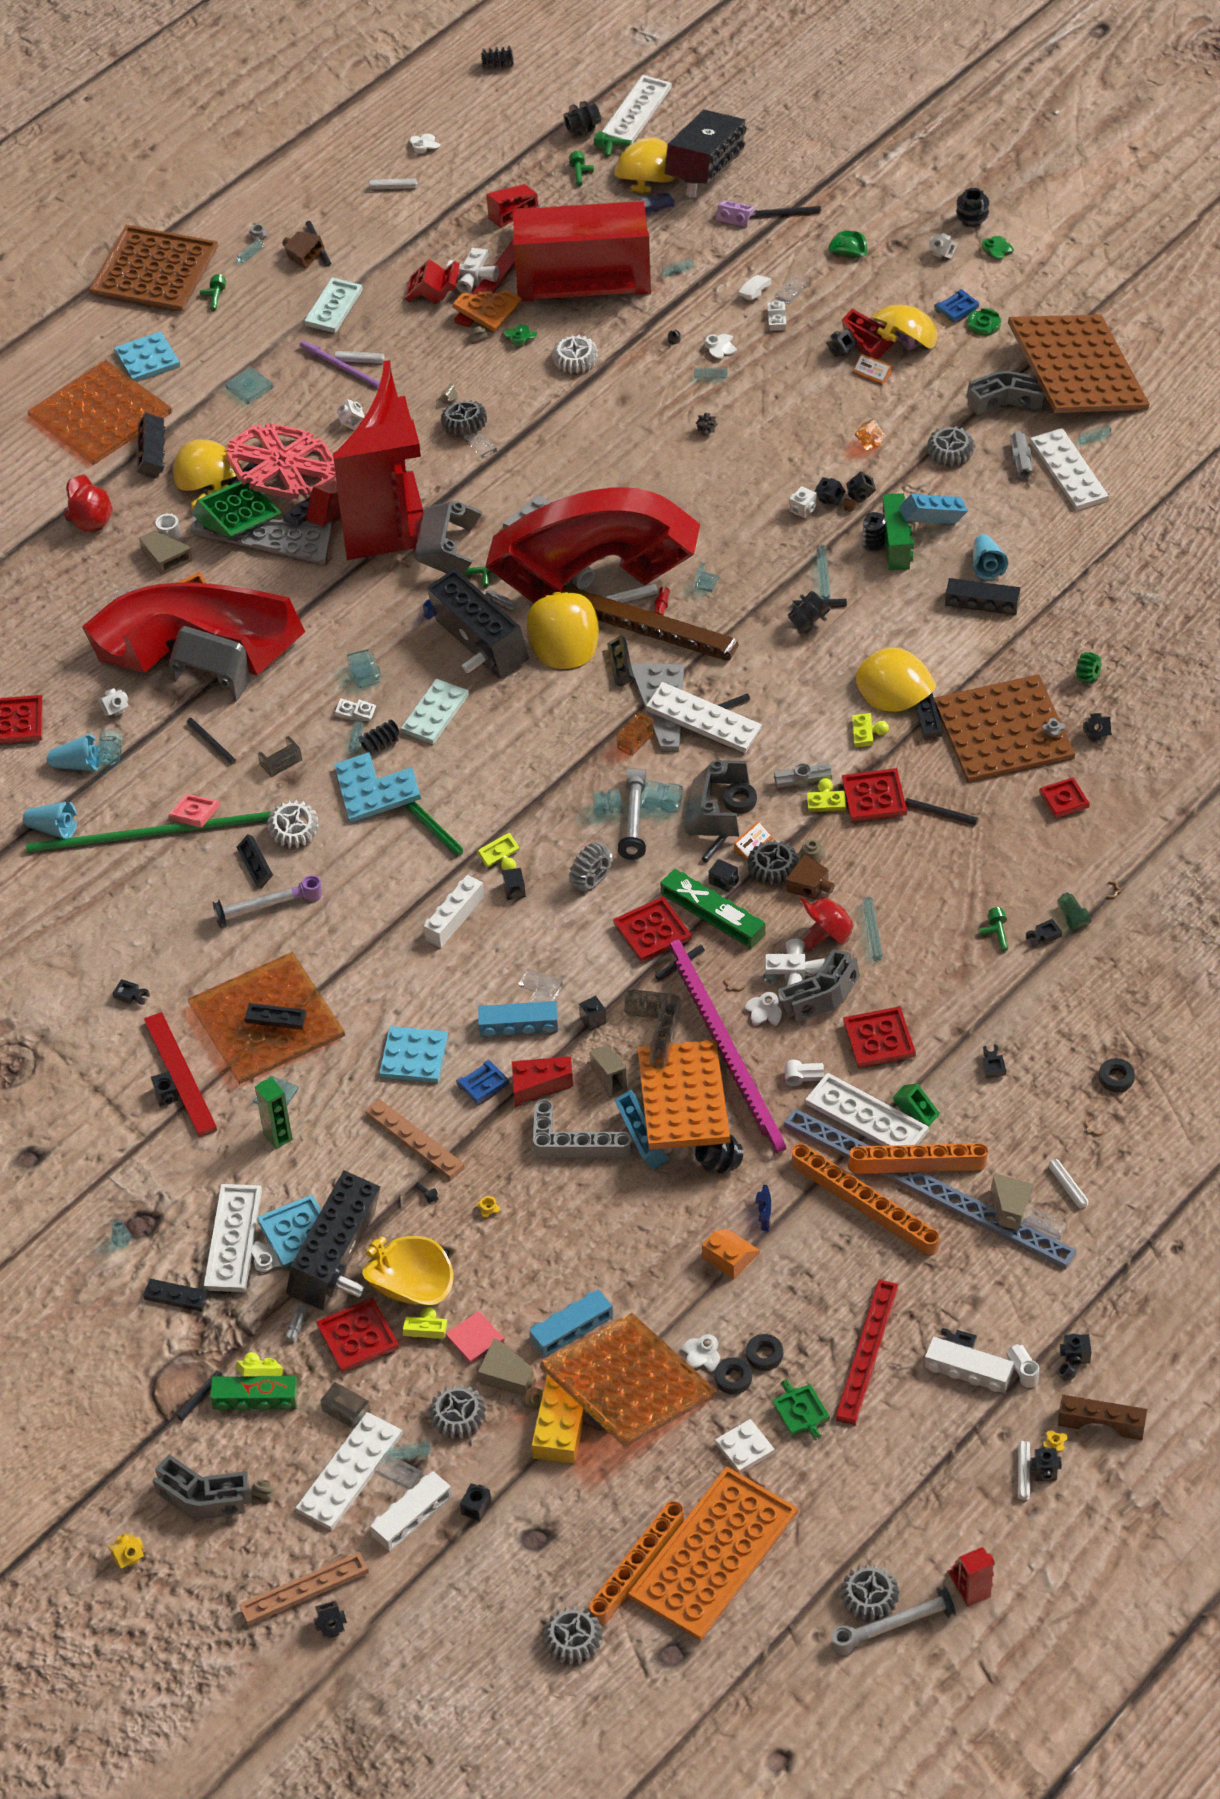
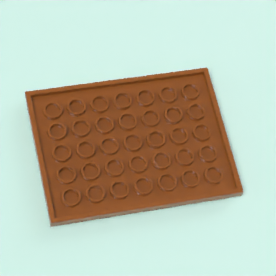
M1102 315L1009 317L1008 324L1054 413L1148 410L1150 404Z

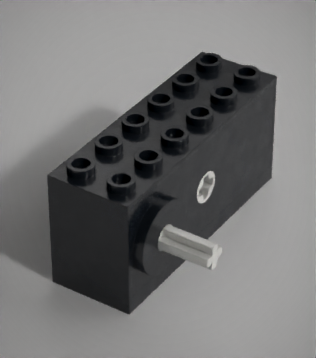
M703 109L667 144L665 174L678 177L682 181L687 182L686 195L689 198L696 197L697 184L708 185L744 149L745 141L743 140L747 131V126H745L746 119Z
M452 569L426 588L436 621L475 655L462 665L466 673L483 664L502 679L529 659L521 627L458 570Z
M345 1170L342 1171L290 1267L286 1289L287 1295L322 1311L330 1297L333 1298L338 1289L361 1297L365 1287L345 1278L344 1275L349 1261L375 1215L381 1186Z

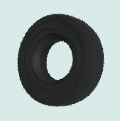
M744 782L733 783L725 789L723 802L725 807L734 813H746L755 807L757 793L750 784ZM745 794L747 799L743 802H737L733 799V796Z
M1112 1058L1106 1060L1099 1069L1101 1085L1112 1092L1128 1090L1135 1079L1133 1066L1124 1059ZM1113 1070H1119L1125 1076L1121 1080H1113L1110 1078L1109 1073Z
M770 1334L754 1336L746 1346L747 1361L753 1368L762 1371L776 1368L783 1359V1346L780 1340ZM767 1346L772 1349L773 1353L768 1358H761L756 1353L757 1349Z
M736 1357L726 1358L715 1369V1383L721 1391L727 1394H740L746 1391L752 1382L751 1367L743 1359ZM730 1370H737L742 1376L740 1380L731 1382L726 1379L725 1374Z

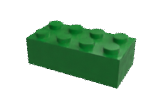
M904 493L883 494L882 515L885 517V546L888 570L910 569V562H913V551L911 549H914L913 538H910L912 536V526L908 525L911 521H905L899 509V506L905 501Z

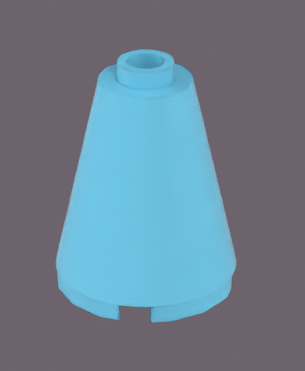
M986 534L977 536L974 540L973 550L974 572L983 580H994L995 577L1002 576L1008 569L1007 555L990 536Z
M87 734L49 750V754L46 756L47 763L52 768L98 770L96 766H100L99 746H95L93 742L96 741V738L93 734Z
M66 801L29 808L23 814V822L26 827L62 839L71 838L77 826V822H74V816H77V811L71 802Z

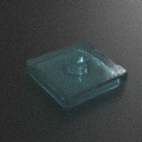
M252 367L225 384L226 389L246 404L251 403L274 388L271 381Z

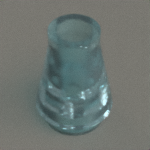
M114 1220L112 1222L111 1241L117 1247H125L131 1240V1234L122 1220Z

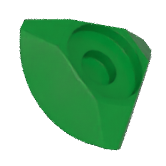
M844 230L836 234L828 248L829 252L836 255L852 258L864 257L868 253L864 235L861 232Z

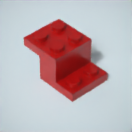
M428 259L410 276L404 299L410 303L414 298L417 299L422 295L434 304L439 300H443L447 293L453 291L457 285L456 279L459 275L460 263L454 260L444 269Z

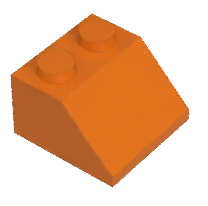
M729 1229L714 1231L702 1243V1258L733 1279L760 1253L759 1249Z

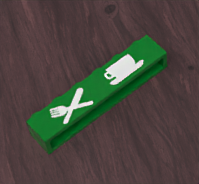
M674 868L660 882L661 895L748 948L752 949L766 935L765 922L761 918L753 916L746 909L738 907L731 900L723 898L716 891L710 890L703 886L701 882L690 878L686 873Z

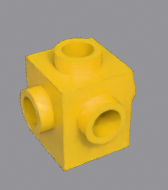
M124 1533L118 1536L115 1542L107 1546L116 1565L120 1568L127 1565L133 1566L144 1556L142 1541L139 1537L135 1538L132 1534Z

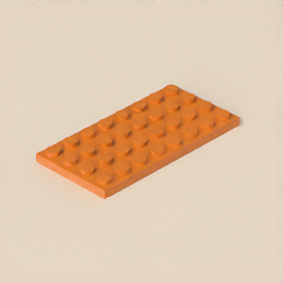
M705 1040L701 1042L667 1043L637 1047L649 1150L730 1143L717 1043L714 1040Z
M726 1466L630 1590L628 1598L699 1641H702L797 1515L798 1508Z

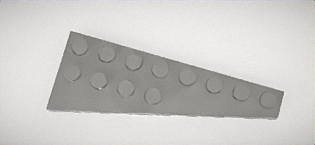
M193 516L191 534L319 564H326L333 524L328 522L322 527L313 522L305 521L296 527L283 520L271 519L232 538H228L202 526Z

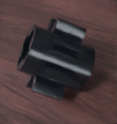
M704 413V416L698 415L699 419L695 422L698 427L697 431H703V435L715 432L714 429L718 425L715 420L716 417H710V413Z

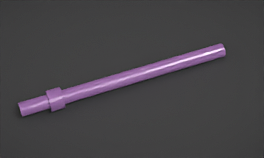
M303 340L300 342V347L309 351V354L315 357L318 356L373 387L379 388V381L320 350V347L314 344L311 345Z

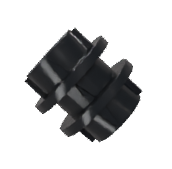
M585 100L579 103V108L575 104L570 105L569 112L563 114L568 132H576L579 136L585 134V128L591 133L595 131L596 125L601 123V115L595 103L589 105Z
M969 188L965 189L958 196L956 216L962 221V225L967 227L981 226L982 222L989 216L990 205L989 198L983 193V190Z
M811 590L806 596L803 594L799 596L803 600L799 606L794 603L790 605L793 609L788 614V618L792 623L806 634L812 628L816 631L818 626L815 622L819 618L825 622L827 620L825 615L831 610L829 605L817 593Z
M730 1135V1143L696 1146L695 1157L698 1162H701L705 1170L726 1174L740 1166L743 1159V1147L737 1143L733 1135Z

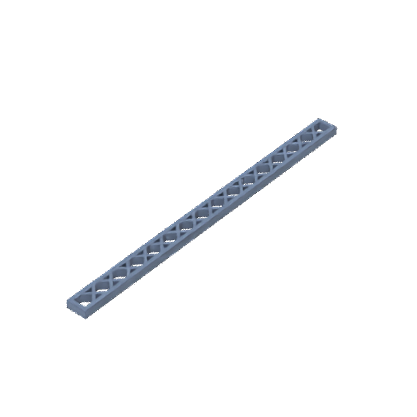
M795 1108L784 1121V1127L849 1159L850 1150H846L844 1146H869ZM795 1118H798L802 1120L803 1123L795 1124L793 1123V1121ZM818 1128L821 1132L813 1133L810 1129ZM833 1136L838 1139V1141L832 1142L827 1140L828 1137ZM905 1172L907 1176L903 1177L898 1176L896 1173H877L1064 1269L1069 1266L1076 1255L1075 1249L1024 1223L1021 1224L1019 1231L1015 1229L1004 1230L1003 1226L998 1223L994 1208L923 1172ZM921 1180L925 1185L917 1186L914 1184V1181ZM939 1189L942 1191V1194L935 1195L931 1190ZM957 1198L960 1200V1203L953 1204L949 1199ZM975 1207L978 1211L971 1213L967 1211V1208ZM993 1216L995 1221L989 1222L985 1220V1217ZM1028 1234L1032 1239L1024 1240L1020 1235ZM1046 1243L1050 1248L1042 1249L1038 1244ZM1064 1252L1068 1256L1064 1260L1058 1257L1057 1253Z

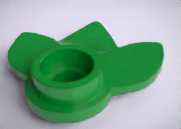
M1002 236L986 238L981 243L982 250L997 259L1003 260L1004 253L1014 252L1013 246L1006 242V238Z
M519 324L514 329H505L504 336L510 338L512 345L522 346L526 340L535 338L537 332L529 331V326L525 324Z

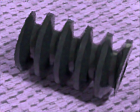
M504 46L501 47V51H499L498 47H495L494 52L491 47L488 52L483 48L481 53L482 69L484 64L490 68L491 63L494 68H496L497 63L502 67L503 62H505L507 67L510 62L514 66L513 50L511 47L508 46L507 51Z
M870 512L863 520L862 545L866 550L877 551L885 544V517L881 513Z
M390 719L388 723L384 722L381 726L379 725L375 729H371L369 733L365 732L358 739L363 749L369 752L370 755H374L373 749L380 752L379 746L381 745L385 749V742L389 745H393L392 739L398 742L400 732L397 724Z

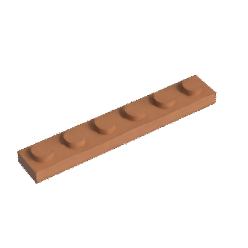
M378 1099L365 1110L366 1116L450 1181L465 1169L463 1162L381 1099Z
M357 1552L239 1604V1607L249 1626L366 1575L369 1571L360 1552Z

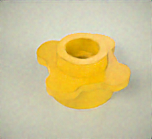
M486 1196L477 1202V1208L481 1210L482 1217L486 1218L500 1211V1207L496 1205L494 1197Z
M1053 1430L1046 1433L1047 1440L1043 1444L1044 1447L1056 1448L1057 1452H1062L1065 1448L1064 1442L1067 1441V1435L1055 1433Z

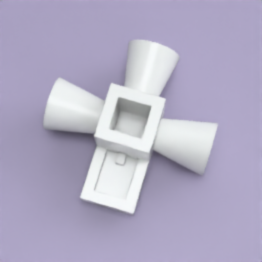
M472 248L464 264L460 263L458 276H462V278L457 282L456 287L461 293H471L472 287L478 286L483 279L492 282L498 280V266L483 267L489 255L488 249ZM449 260L447 267L453 262L452 260Z
M790 939L786 942L785 946L788 954H766V974H785V984L787 986L805 980V974L816 976L825 962L824 958L805 962V954H803L805 943L800 939Z

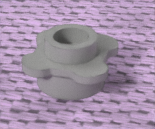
M261 224L253 225L249 230V234L253 236L254 240L262 239L268 235V232L264 230V226Z
M1050 718L1049 722L1043 725V730L1051 737L1059 736L1061 730L1065 729V725L1059 723L1055 718Z

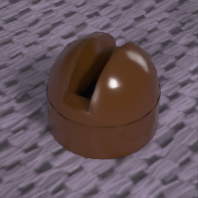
M844 498L843 508L845 511L852 512L855 510L858 502Z

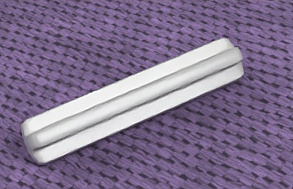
M417 179L370 180L369 187L371 190L417 188Z
M335 351L334 354L336 359L344 362L382 364L385 359L383 353Z
M655 584L609 595L605 598L625 603L657 594V587Z
M1054 1159L1050 1161V1170L1078 1208L1086 1207L1088 1199L1059 1160Z
M1020 1441L1018 1443V1499L1028 1500L1030 1498V1443L1028 1441Z

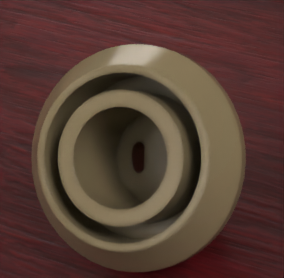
M807 840L801 847L799 856L802 858L803 855H806L819 863L825 857V850L819 841Z

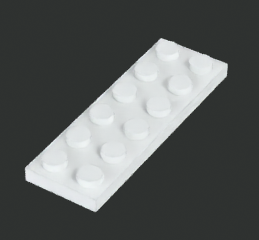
M642 75L602 132H606L608 138L632 140L633 143L672 88L671 83Z
M1063 428L1031 438L1030 443L1076 511L1109 500V495Z
M664 682L660 684L646 705V711L745 754L762 727V724Z
M829 1073L823 1077L805 1099L806 1105L882 1146L918 1145L929 1132L927 1125Z
M221 1184L204 1282L205 1290L246 1292L262 1194L261 1186Z
M367 1412L296 1506V1512L332 1531L402 1437L403 1431Z

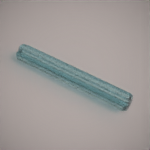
M818 545L816 552L820 595L822 599H830L826 546Z
M864 897L862 904L871 955L874 961H880L883 954L873 899L871 897Z

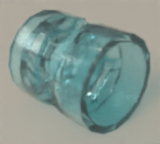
M107 729L100 733L97 748V759L100 762L116 764L120 761L123 736L120 732Z
M619 788L609 789L607 793L603 790L593 791V804L596 816L605 815L607 811H610L611 814L622 812Z

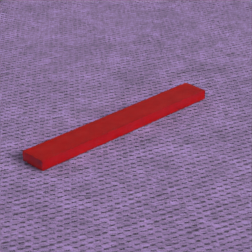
M514 238L493 265L499 268L498 280L492 282L483 279L472 295L488 291L495 293L515 266ZM461 312L454 318L455 323L470 327L474 322L473 319Z
M160 1012L144 1018L145 1025L167 1071H170L175 1088L198 1137L217 1131V1126L163 1013Z
M878 1279L835 1421L855 1426L857 1424L899 1284Z

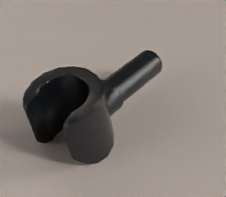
M419 1182L415 1184L423 1192L428 1203L439 1199L435 1188L428 1190Z

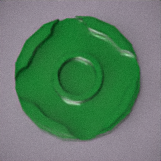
M982 308L980 311L974 310L969 314L967 324L973 333L986 336L996 333L1001 327L1002 320L996 311Z

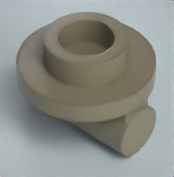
M481 326L472 328V332L469 333L471 343L488 339L485 328L482 329Z
M449 384L447 389L441 392L442 401L451 403L457 400L458 393L454 390L456 388L454 384Z
M537 1387L529 1388L525 1392L524 1398L520 1400L522 1405L533 1409L539 1408L543 1391Z
M259 1479L258 1482L253 1483L250 1494L271 1501L274 1487L270 1481Z

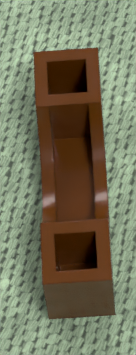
M1062 1394L1058 1426L1080 1429L1087 1424H1103L1118 1431L1121 1437L1143 1440L1147 1409Z

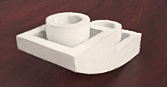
M760 275L752 277L741 287L738 295L746 300H754V298L761 296V290L771 285V278Z
M768 302L770 331L786 330L784 302Z
M340 698L334 716L354 721H371L376 705L362 700L354 703Z

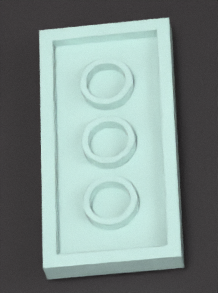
M331 278L304 320L305 326L336 333L363 291L362 285Z
M436 679L401 727V733L434 745L469 696V691Z

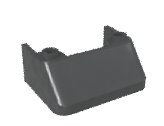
M450 501L427 507L421 516L413 553L414 558L418 562L446 574L455 568L464 575L472 560L457 554L456 544L452 540L445 538L448 523H453L471 531L482 515V511L458 501Z
M187 626L181 627L177 633L169 660L172 680L176 682L186 670L187 665L217 674L218 681L223 687L232 688L233 700L237 702L250 683L244 647L237 642Z
M716 760L711 762L693 779L684 820V828L687 834L739 837L737 813H719L718 804L709 801L712 783L733 784L744 782L749 784L747 761Z

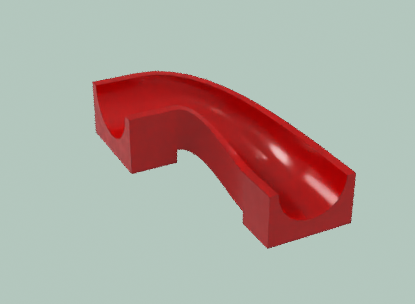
M629 487L595 489L564 497L544 505L495 534L492 538L485 567L532 603L545 598L547 595H553L554 592H562L563 585L595 561L611 555L620 557L619 566L642 584L647 585L694 555L701 524L676 504L652 491Z
M190 582L156 584L130 591L110 602L82 626L100 662L144 673L169 652L165 642L176 639L177 633L183 626L241 644L246 652L249 673L255 675L261 673L305 633L289 597L235 586Z

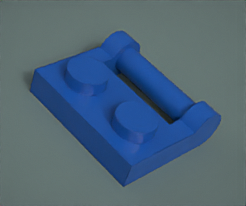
M959 289L953 296L943 302L934 304V309L937 313H942L955 323L978 309L980 303L964 290Z
M488 1059L483 1062L481 1067L464 1078H458L456 1083L478 1105L507 1086L509 1079ZM480 1077L479 1079H477V1080L474 1081L473 1083L469 1084L470 1082H472V1081L475 1080L476 1078Z

